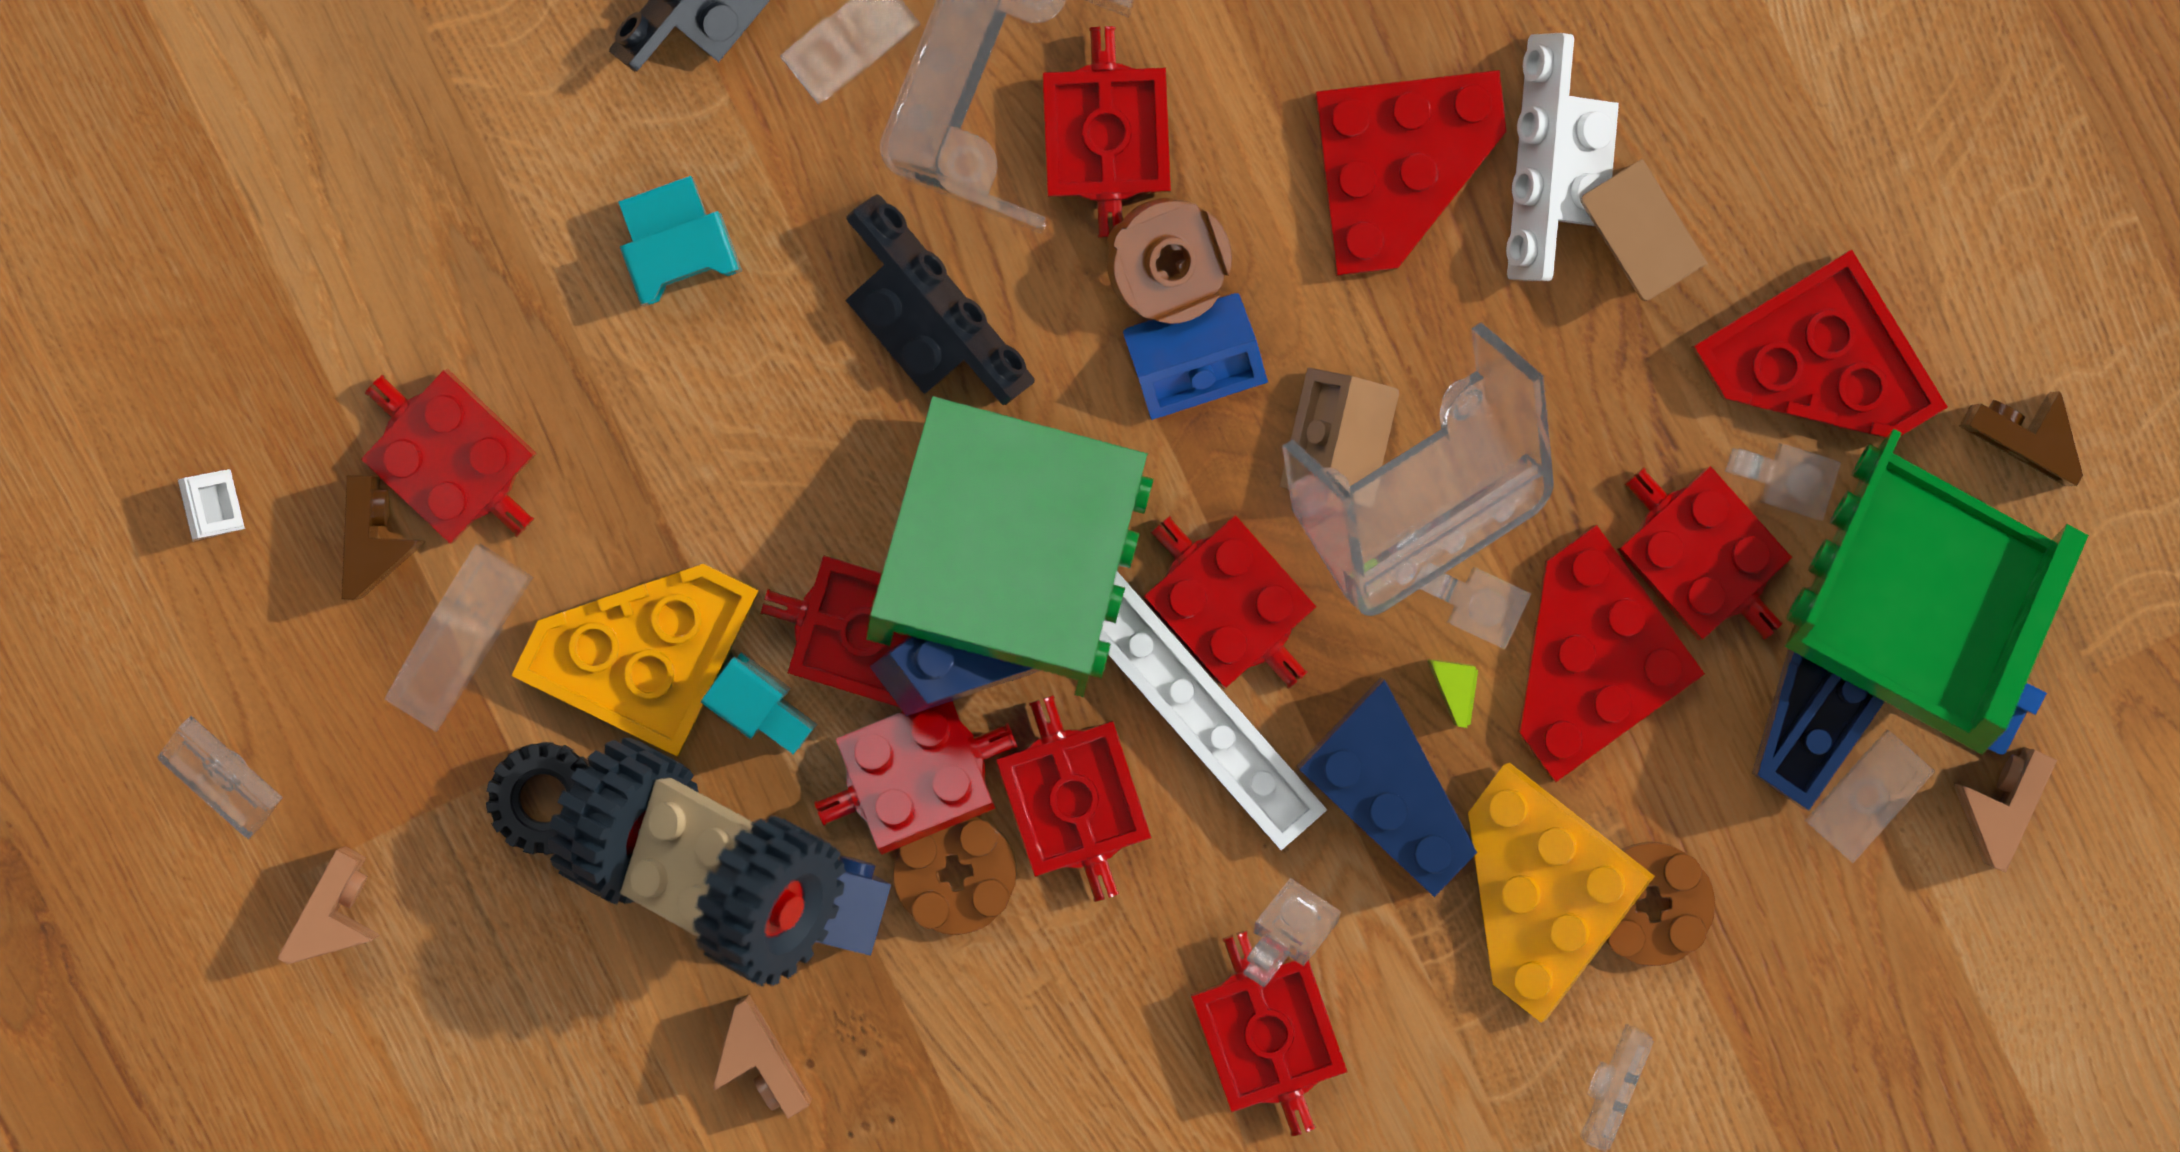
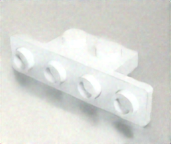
M1532 34L1528 38L1527 51L1523 59L1525 78L1522 112L1517 124L1519 145L1516 174L1512 183L1514 202L1511 235L1506 248L1508 258L1507 277L1510 280L1551 281L1554 272L1558 221L1595 226L1581 204V197L1612 178L1619 103L1569 96L1574 36L1572 34Z

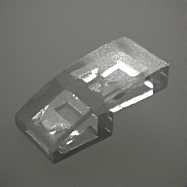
M850 0L835 14L824 18L781 54L780 57L816 103L821 104L918 28L921 23L903 0Z

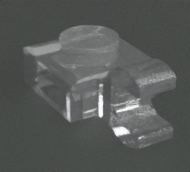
M1778 444L1774 460L1747 450L1732 448L1725 472L1766 484L1760 502L1823 521L1841 462L1786 444Z
M1424 565L1414 586L1455 605L1447 623L1503 649H1506L1531 596V593L1476 567L1472 568L1466 583L1433 567Z
M1290 878L1255 922L1253 932L1262 939L1248 955L1247 960L1251 963L1245 969L1244 974L1262 987H1265L1288 956L1304 966L1337 925L1341 911Z

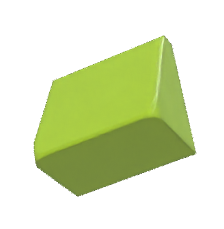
M1427 659L1453 724L1457 727L1467 728V725L1471 724L1478 670L1475 666L1469 664Z

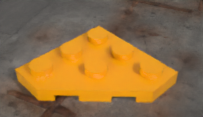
M704 563L537 621L511 676L678 757L704 706L700 701L716 681L760 590Z
M1509 762L1502 766L1470 809L1468 816L1472 844L1477 851L1474 857L1493 985L1542 1023L1547 1020L1655 876Z

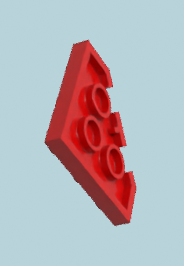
M1500 70L1316 91L1315 97L1336 276L1398 269L1507 132Z
M1852 249L1691 346L1724 400L1886 438L1893 429L1901 432L1902 436L1948 408Z
M1597 525L1592 526L1545 560L1541 583L1542 590L1537 621L1534 627L1528 665L1529 672L1518 733L1554 782L1562 779L1705 675Z

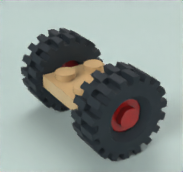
M622 738L621 743L616 740L606 743L604 754L595 750L587 757L589 767L585 771L577 768L570 778L575 783L571 791L568 793L563 790L558 799V803L563 805L560 814L552 815L550 828L557 831V834L548 838V850L555 853L550 858L553 867L559 870L558 873L609 903L617 905L618 901L623 904L635 901L698 937L695 941L698 948L705 951L703 954L706 957L759 986H764L765 983L770 986L779 984L781 975L789 979L797 973V962L799 960L806 964L812 958L814 953L811 947L816 940L823 943L829 933L824 927L828 919L836 918L839 906L834 904L835 898L843 895L845 883L838 880V878L845 873L844 862L838 860L841 854L837 848L777 816H769L767 822L762 819L755 822L746 819L698 793L697 783L691 781L694 777L690 769L684 767L683 764L632 738Z

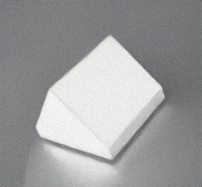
M230 469L178 480L192 541L245 529Z

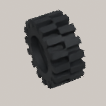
M554 742L530 744L509 754L495 768V774L492 780L488 782L486 792H489V801L486 802L487 813L492 815L494 822L491 824L496 833L500 831L506 838V843L512 847L517 846L524 849L523 852L533 855L535 853H544V855L555 854L548 850V838L557 834V831L550 828L551 822L536 821L525 813L520 801L521 790L526 781L531 777L547 774L557 778L564 785L566 792L569 793L575 784L570 778L577 768L585 771L589 767L588 761L584 756L580 757L573 752L574 749L566 745H556Z

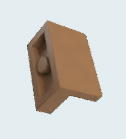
M1643 158L1581 197V204L1642 301L1654 298L1708 264Z
M1308 367L1280 487L1362 507H1372L1396 410L1399 390L1358 377Z

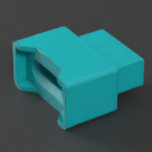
M692 176L619 201L633 241L620 246V250L641 306L646 307L659 302L666 286L712 269L728 277L742 272L722 213L716 211L706 214Z
M743 652L737 658L733 657L700 701V703L749 739L761 730L793 755L797 749H800L817 726V723L784 700V697L791 688Z

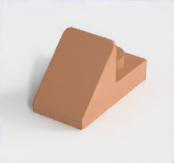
M2023 747L2019 757L2011 755L2005 763L1997 782V788L2003 790L1999 801L1966 786L1954 783L1956 793L1984 864L2005 873L2007 872L2057 762L2056 759Z
M346 846L335 851L277 959L286 964H291L370 942L379 937V934L338 912L341 905L350 909L363 889L368 876L359 871L367 857Z
M749 994L739 1000L734 1007L713 1090L720 1088L756 1066L761 1075L754 1079V1083L761 1097L771 1111L781 1107L788 1119L807 1108L812 1098Z

